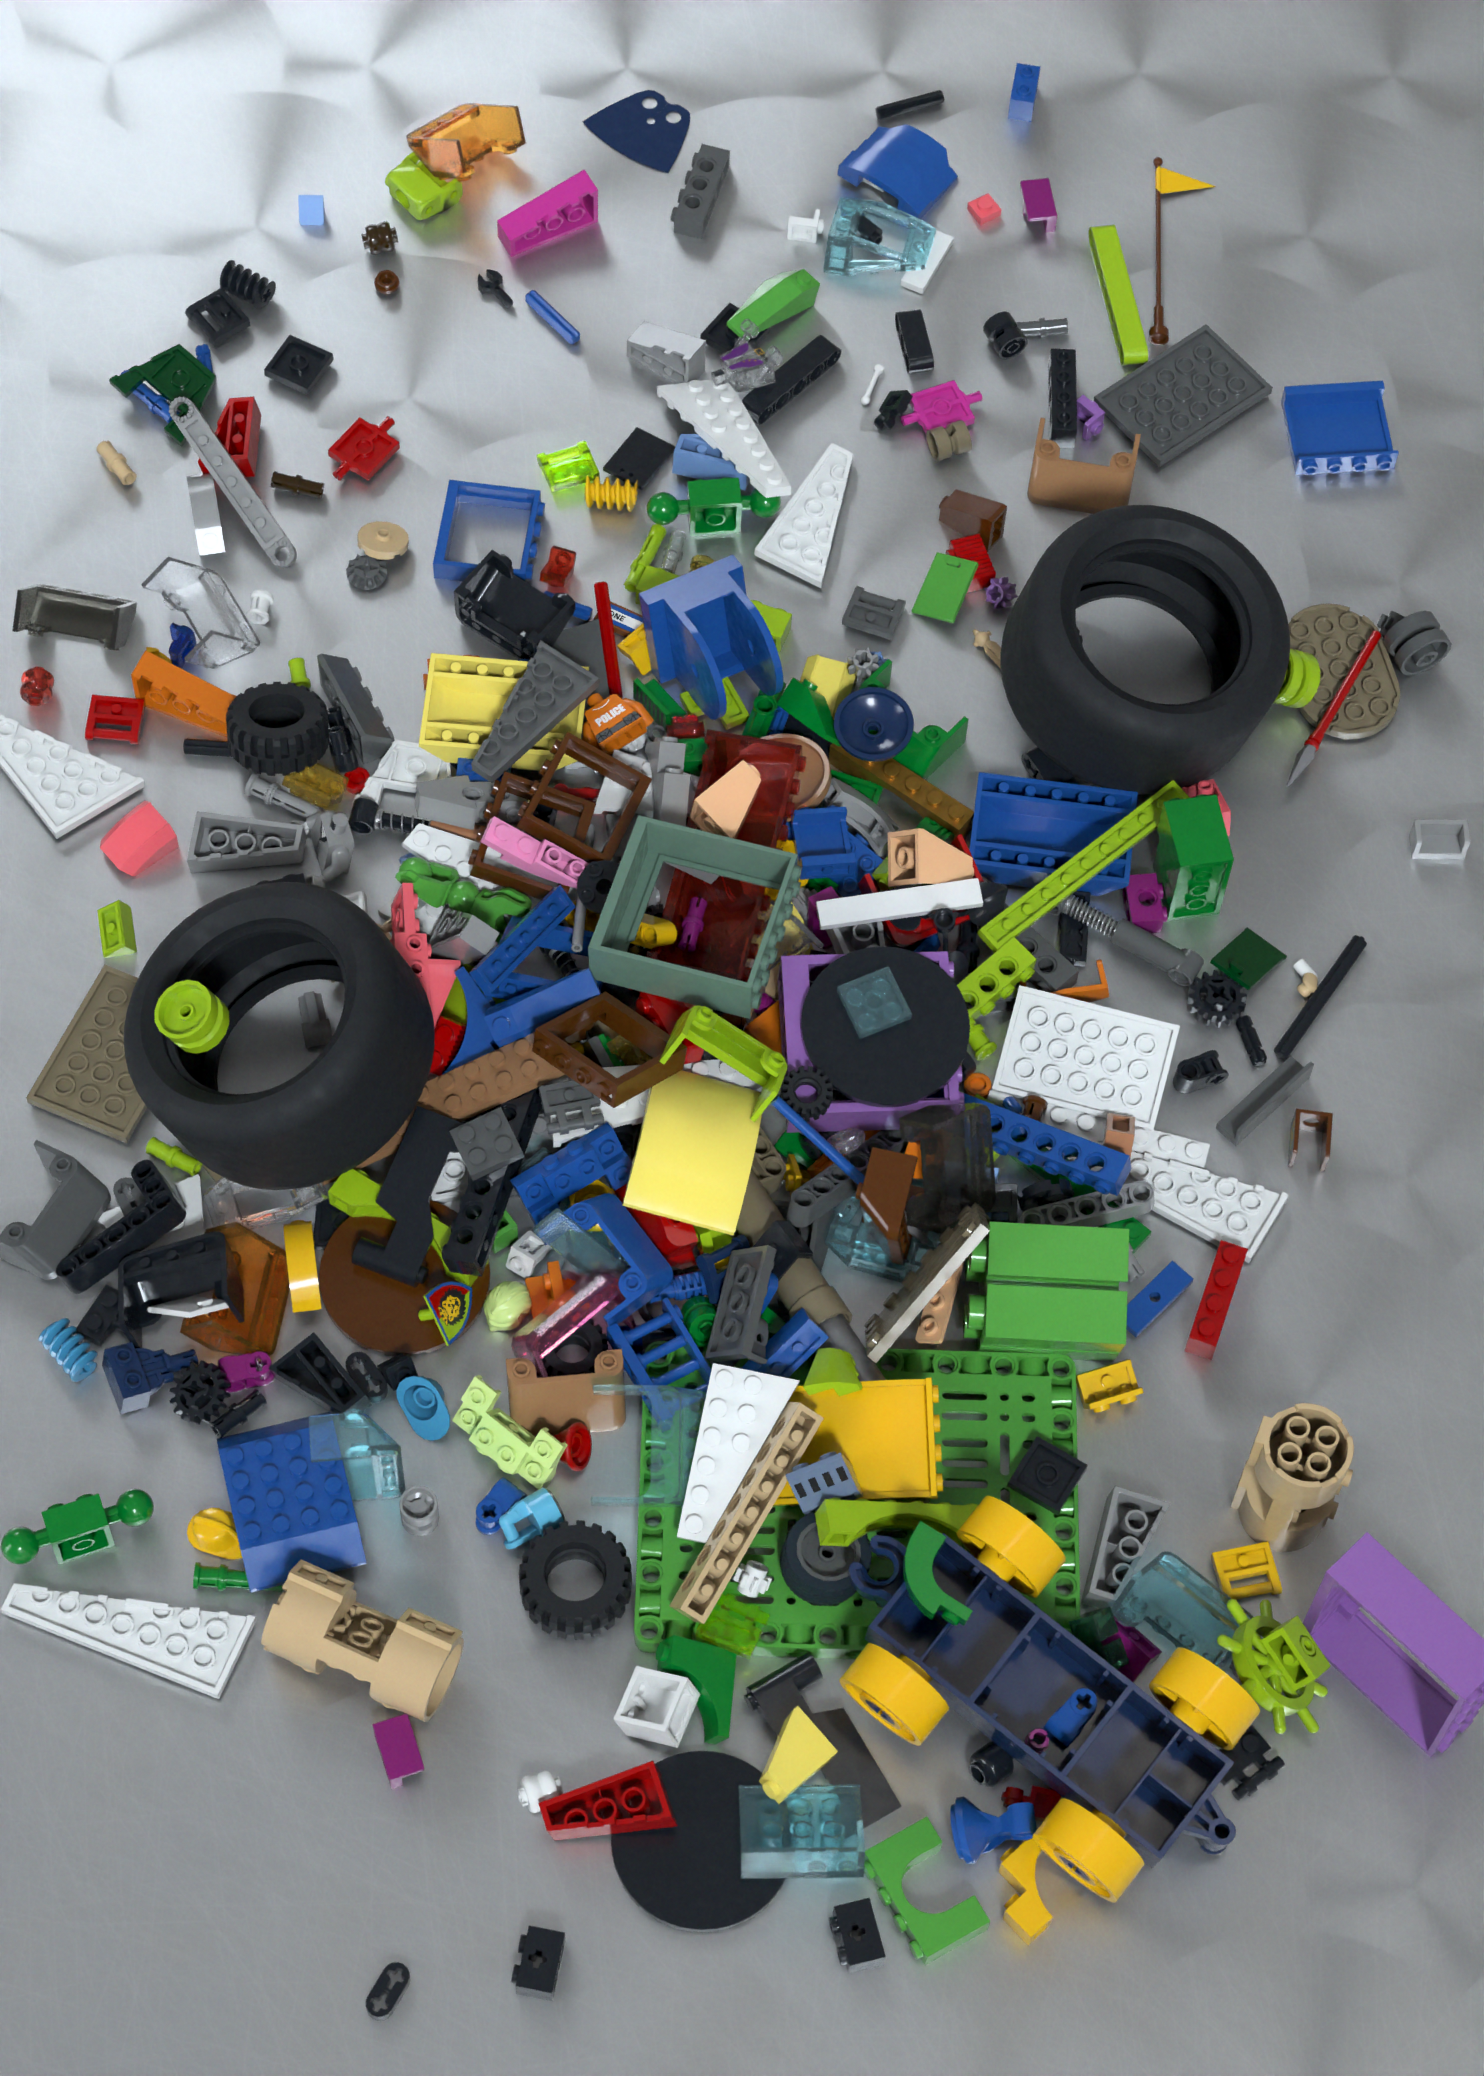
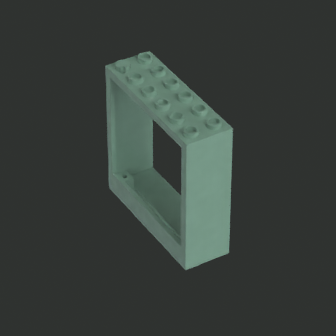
M638 815L588 946L589 967L595 980L693 1005L706 1006L712 1010L751 1019L753 1010H758L761 1004V987H766L769 981V964L774 965L778 948L775 947L777 941H783L786 929L783 926L784 921L791 918L793 911L792 898H797L799 895L801 882L798 881L801 874V866H798V854ZM663 862L779 890L747 982L627 952L630 943L636 938Z

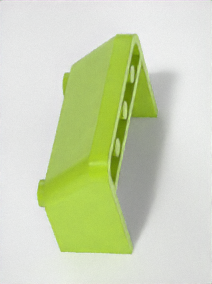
M700 1005L690 1008L676 1021L659 1062L665 1064L684 1038L693 1042L762 1086L750 1120L755 1122L780 1090L788 1068L784 1056L721 1018L710 1008Z

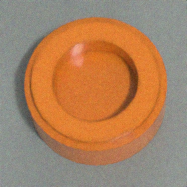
M972 1073L964 1081V1093L973 1097L979 1094L986 1099L992 1087L991 1080L983 1073Z

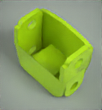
M422 147L409 154L385 178V184L389 187L391 196L417 220H424L446 211L457 204L463 195L462 183L455 178L447 183L441 176L427 168L429 164L428 151Z

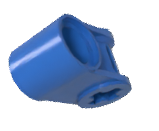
M505 1477L501 1478L476 1507V1527L479 1532L485 1535H492L498 1532L501 1528L499 1518L506 1514L516 1502L527 1497V1494Z
M1087 1688L1077 1689L1045 1724L1044 1728L1066 1747L1071 1745L1081 1733L1086 1723L1095 1714L1098 1700L1094 1692ZM1079 1698L1082 1701L1086 1698L1089 1699L1090 1709L1088 1710L1086 1707L1081 1710L1078 1709L1077 1699Z

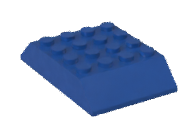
M979 772L969 851L980 874L990 882L1034 888L1135 810L1138 792ZM1132 848L1077 891L1091 892L1090 895L1101 896L1129 886Z
M330 1411L217 1439L231 1510L251 1593L284 1585L290 1570L301 1559L331 1573L367 1564Z

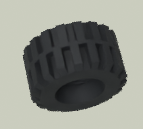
M565 1314L564 1319L560 1320L559 1317L552 1319L553 1325L547 1323L543 1327L544 1333H539L538 1343H536L537 1367L540 1370L541 1377L595 1373L594 1363L597 1355L608 1350L607 1336L605 1333L602 1334V1327L599 1324L594 1326L593 1319L588 1317L587 1320H583V1315L576 1314V1318H570V1314ZM573 1344L582 1346L589 1354L582 1361L568 1363L561 1360L556 1353L562 1347Z

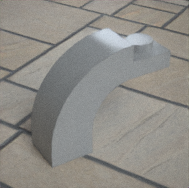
M210 473L187 476L199 555L225 552L213 477Z
M833 777L828 793L821 804L824 808L832 805L846 807V822L856 828L867 839L878 856L885 859L888 856V832H895L899 827L873 801L856 789Z

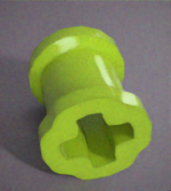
M977 1024L970 1029L968 1043L975 1052V1058L978 1061L989 1057L997 1049L995 1042H991L983 1032L984 1027L982 1024Z

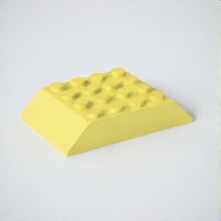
M431 653L419 747L447 763H458V758L474 759L484 740L488 739L491 734L495 720L500 718L503 712L502 708L517 681L526 672L528 661ZM581 666L587 671H589V667ZM586 699L512 765V768L540 771L546 759L551 761L554 754L550 753V750L556 739L562 741L567 732L581 739ZM564 754L556 770L575 763L577 760Z

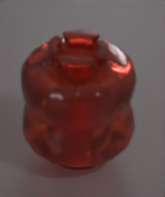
M34 667L24 671L21 677L20 697L34 707L50 702L53 696V675L43 667Z
M689 714L684 717L673 716L671 718V725H666L667 737L678 739L705 738L704 722H699L696 714Z

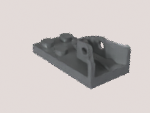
M765 1245L731 1251L705 1359L730 1367H734L740 1359L745 1358L758 1364L767 1363L765 1346L768 1342V1324L760 1315L764 1299L767 1295L768 1282L774 1267L777 1249ZM758 1334L761 1335V1342L757 1341Z

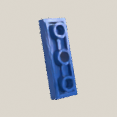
M1172 1260L1127 1304V1330L1137 1337L1193 1283V1278ZM1150 1299H1156L1158 1302H1153Z

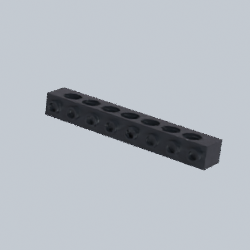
M539 1087L494 1107V1110L502 1108L524 1155L542 1106L538 1091ZM523 1158L472 1181L469 1174L468 1187L465 1194L461 1196L457 1218L452 1221L448 1243L442 1249V1259L450 1272L482 1277L513 1189L510 1180L518 1175Z

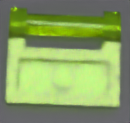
M586 441L578 442L577 446L553 453H540L536 455L538 465L543 471L551 492L586 483L587 475H589L590 481H593L596 476H599L600 479V472Z

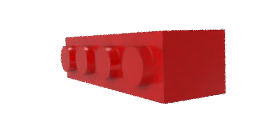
M1221 1240L1185 1352L1212 1360L1248 1251L1247 1248Z

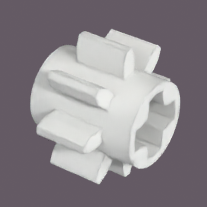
M749 1560L746 1565L741 1564L733 1577L734 1581L739 1582L737 1590L743 1595L753 1598L757 1597L759 1593L764 1594L772 1581V1577L766 1576L768 1568L764 1564Z

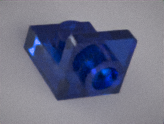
M172 623L169 627L173 640L169 647L170 659L173 665L182 669L197 648L195 633L185 625L180 626Z

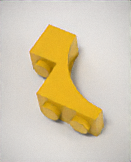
M1033 1838L1022 1840L1023 1843L1016 1850L1013 1847L1009 1848L1001 1856L1000 1861L1002 1863L999 1868V1873L1021 1895L1015 1894L1006 1902L1003 1920L1028 1946L1050 1926L1053 1918L1043 1905L1037 1891L1035 1865L1042 1850Z

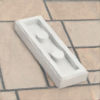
M931 229L902 277L900 286L923 294L952 246L954 237Z

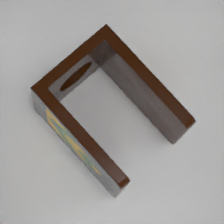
M1296 1108L1290 1128L1288 1167H1293L1298 1152L1299 1130L1322 1132L1320 1171H1325L1330 1158L1333 1113ZM1306 1119H1315V1120H1318L1319 1122L1309 1123V1122H1306V1121H1304V1120H1306Z

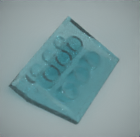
M762 1785L739 1786L741 1879L864 1878L865 1845L860 1785H801L780 1804L765 1794Z

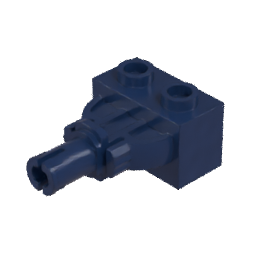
M133 1342L105 1349L102 1367L120 1414L148 1407L150 1396L158 1392L163 1384L173 1382V1373L181 1371L182 1368H190L191 1362L198 1365L195 1350L190 1349L170 1356L165 1353L164 1349L152 1351L146 1348H134Z

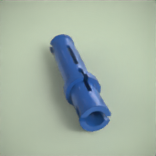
M124 370L120 375L128 372L129 370ZM142 383L132 392L148 406L150 412L158 414L168 424L173 420L169 413L167 399L162 395H157L145 383Z

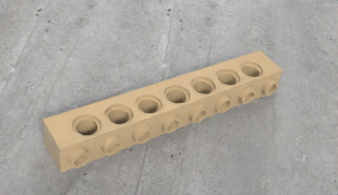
M788 1401L669 1605L671 1608L694 1622L705 1624L787 1483L786 1474L791 1473L792 1468L798 1464L824 1419L800 1402Z

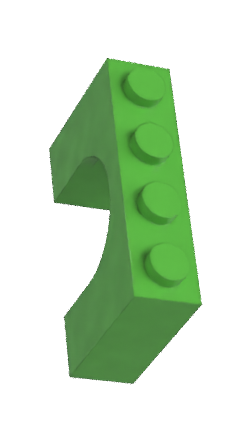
M928 1817L921 1819L864 1851L863 1863H861L869 1880L874 1879L879 1887L877 1894L883 1905H889L895 1915L892 1918L897 1929L901 1933L905 1931L911 1942L908 1943V1946L916 1959L921 1958L924 1965L987 1931L990 1925V1920L975 1895L945 1912L936 1914L922 1912L913 1907L906 1899L902 1889V1879L906 1872L913 1866L941 1851L943 1842Z

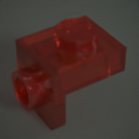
M552 546L549 561L542 569L539 581L545 582L552 587L564 588L573 575L576 552Z

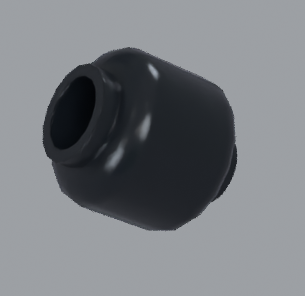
M988 1742L973 1753L969 1761V1773L973 1780L979 1785L995 1787L1010 1776L1014 1769L1013 1757L994 1742Z

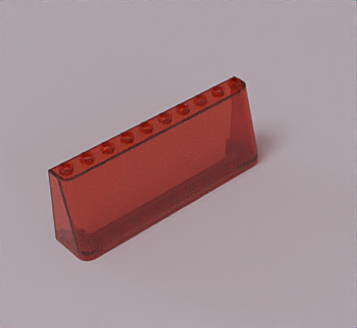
M707 729L704 742L707 744L708 749H706L702 757L703 767L694 800L742 760L748 765L752 764L760 773L761 783L756 798L736 839L783 851V849H780L782 841H787L789 826L786 825L787 819H792L795 803L792 802L793 796H798L801 780L798 779L799 772L804 773L807 758L802 756V745ZM689 815L686 827L701 830ZM675 868L662 919L669 920L675 925L677 938L671 945L652 948L650 951H647L646 957L747 982L752 967H750L751 959L755 960L758 953L759 944L756 943L757 936H762L765 920L762 919L764 912L769 911L771 896H768L770 888L724 876H719L712 884H709ZM698 897L697 907H699L700 899L703 898L707 901V907L702 920L704 927L699 932L696 950L688 952L689 942H687L686 949L683 951L678 947L683 932L682 921L687 917L690 899Z

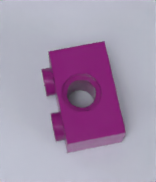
M1156 873L1130 875L1129 886L1121 888L1126 920L1152 934L1161 933L1163 923L1167 922V908L1161 904V899H1163L1162 883H1158ZM1142 902H1145V903H1148L1149 905L1146 906V905H1143V904H1141V903H1142Z

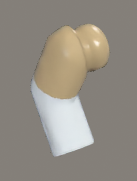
M1301 959L1293 966L1302 977L1303 982L1298 985L1297 990L1303 997H1308L1317 989L1318 976L1308 963Z

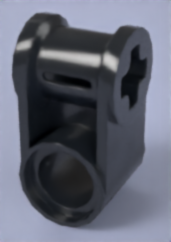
M1210 1050L1199 1056L1181 1061L1173 1078L1174 1088L1180 1093L1188 1094L1209 1086H1216L1225 1081L1229 1074L1227 1070L1222 1068L1218 1060V1052ZM1183 1075H1189L1191 1078H1186Z

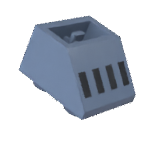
M826 1453L819 1458L820 1461L811 1465L809 1463L796 1465L792 1468L791 1473L786 1474L791 1489L805 1515L817 1511L825 1499L836 1497L841 1500H856L863 1497L853 1466L842 1453Z

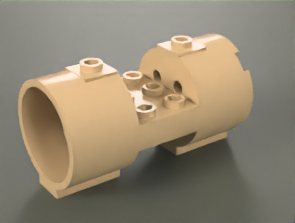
M1300 1403L1281 1412L1279 1411L1273 1418L1263 1416L1231 1504V1508L1238 1510L1244 1530L1255 1542L1262 1543L1268 1541L1270 1549L1273 1551H1296L1308 1546L1317 1538L1322 1528L1325 1527L1328 1518L1334 1519L1339 1505L1338 1502L1334 1501L1335 1495H1339L1342 1486H1349L1353 1470L1349 1469L1353 1459L1354 1443L1352 1436L1349 1435L1342 1423L1343 1420L1333 1411L1316 1404Z
M301 1559L290 1570L288 1578L282 1586V1589L286 1591H283L277 1604H273L262 1635L261 1644L265 1646L264 1650L291 1661L307 1672L318 1675L327 1665L331 1668L346 1671L358 1680L371 1683L369 1695L373 1700L382 1703L389 1709L402 1711L424 1722L429 1721L440 1706L457 1670L464 1647V1639L461 1638L463 1631L412 1608H408L398 1620L357 1602L356 1591L353 1589L355 1583Z

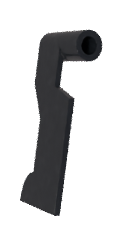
M417 1106L375 1201L397 1221L387 1246L361 1237L353 1252L352 1264L414 1288L419 1283L424 1284L429 1272V1268H426L425 1257L434 1239L429 1200L449 1153L459 1152L449 1131L464 1123Z
M807 1652L746 1687L747 1694L744 1695V1699L751 1711L757 1710L760 1714H764L777 1736L785 1719L794 1708L799 1706L836 1748L837 1754L820 1770L840 1802L833 1813V1828L838 1842L841 1843L899 1809L902 1805L845 1709L840 1708L818 1713L811 1712L800 1691L821 1680L823 1676L817 1662Z

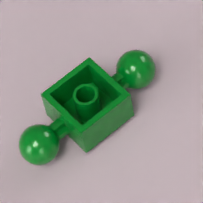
M739 478L698 479L688 481L687 500H677L673 495L666 492L654 494L647 503V514L658 525H668L678 515L687 514L690 536L741 533V514L743 510H751L756 516L761 518L772 517L780 509L781 497L765 498L756 488L750 495L741 496Z
M129 1489L120 1495L116 1505L103 1508L99 1493L95 1495H82L76 1501L67 1504H54L46 1511L41 1512L46 1528L33 1531L27 1527L19 1526L7 1531L1 1541L2 1554L9 1562L21 1565L32 1561L36 1557L39 1548L51 1545L59 1565L114 1547L115 1543L109 1525L121 1521L132 1527L145 1524L153 1514V1500L147 1492L141 1489Z

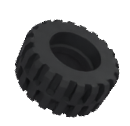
M273 682V684L262 683L256 688L250 687L246 689L244 694L240 693L237 695L227 709L226 726L229 751L232 757L238 763L240 762L241 766L247 770L251 768L254 773L261 774L263 772L267 773L268 776H275V774L285 776L295 771L299 773L304 771L305 767L311 768L328 749L329 724L327 706L319 695L314 691L310 692L305 686L301 685L298 687L295 683L291 682L287 684H281V682Z
M576 1520V1525H568V1521L559 1522V1528L555 1530L552 1526H549L543 1530L542 1538L536 1535L530 1541L531 1548L525 1549L522 1555V1564L519 1566L520 1595L522 1596V1604L525 1611H529L530 1619L535 1624L540 1622L542 1630L548 1634L552 1630L557 1631V1638L566 1639L567 1635H575V1640H584L583 1634L588 1633L593 1638L600 1635L602 1627H605L606 1630L615 1625V1618L623 1616L625 1605L629 1604L631 1598L630 1558L626 1556V1549L622 1542L616 1543V1536L611 1531H607L605 1534L602 1533V1526L593 1523L592 1527L585 1526V1521ZM577 1559L590 1562L602 1572L604 1581L601 1589L592 1597L580 1601L560 1598L550 1590L547 1582L550 1572L557 1565L568 1560Z

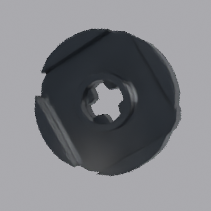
M1049 1179L1027 1186L1022 1190L1023 1196L1020 1197L1018 1195L1020 1210L1024 1212L1031 1208L1073 1198L1074 1191L1071 1182L1067 1179H1059L1060 1184H1051Z

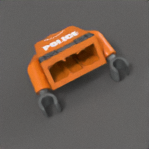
M599 693L591 695L587 700L590 709L584 713L587 721L583 724L582 740L608 755L613 754L614 749L619 750L646 733V727L649 730L647 736L651 742L655 741L652 733L653 730H658L662 736L665 735L664 728L653 723L654 719L640 702L627 698L621 699L617 694H612L603 699ZM594 770V773L600 777L599 773Z

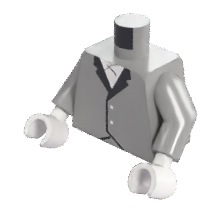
M325 810L307 817L305 822L299 820H291L289 822L290 824L303 825L306 835L309 829L311 830L310 835L322 875L318 877L308 874L305 877L307 884L324 888L326 881L330 882L340 874L349 872L354 839L345 813Z

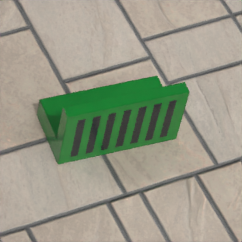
M638 678L633 680V698L643 704L655 722L661 725L665 732L686 720L687 713L655 679H652L645 685Z

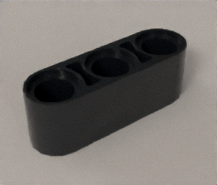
M921 309L896 312L895 325L907 373L933 371V353Z

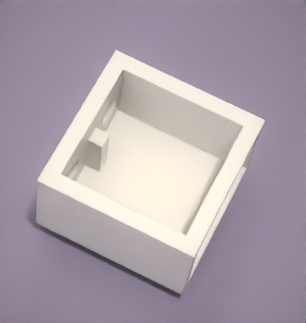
M636 1666L613 1720L627 1736L678 1748L700 1693L687 1677Z

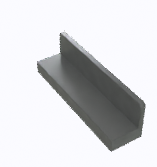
M1290 1056L1217 1123L1216 1129L1237 1146L1310 1078L1314 1063L1309 1062L1303 1067Z

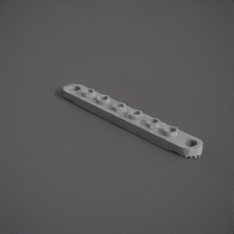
M186 397L175 398L171 405H169L170 416L258 543L275 565L281 568L293 565L297 558L295 547L198 408ZM180 404L188 405L189 413L184 417H179L176 413L177 407ZM283 547L288 548L290 551L289 558L285 561H279L277 558L278 550Z

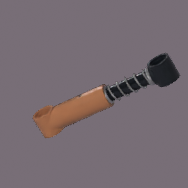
M366 798L354 800L348 820L351 831L360 835H369L379 829L382 831L390 829L393 833L401 831L403 835L411 833L420 823L475 841L480 828L478 824H475L474 830L437 821H427L424 818L403 816V813L401 816L395 815L393 812L385 813L384 810L379 809L380 807L376 802Z

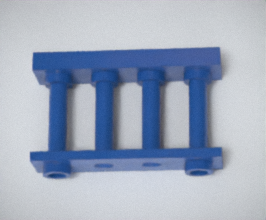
M668 1297L662 1299L663 1314L629 1331H622L617 1323L607 1327V1341L613 1350L622 1349L624 1369L662 1433L673 1428V1416H675L676 1411L706 1396L711 1375V1368L682 1322L683 1315L676 1304L672 1306ZM667 1324L671 1325L677 1337L642 1355L640 1353L635 1354L631 1347L633 1341ZM681 1347L685 1348L691 1358L690 1361L657 1378L649 1377L645 1371L646 1365ZM698 1370L705 1384L670 1402L668 1400L663 1401L659 1394L661 1388Z

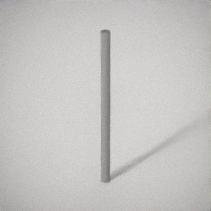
M590 823L584 844L593 848L595 826ZM578 893L571 947L574 952H580L583 948L587 910L580 901Z

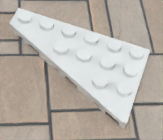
M0 714V767L56 839L145 787L144 780L140 776L136 778L123 772L120 767L109 765L106 761L89 753L85 755L72 749L69 744L58 742L53 737L38 730L32 731L21 726L18 721L7 719Z

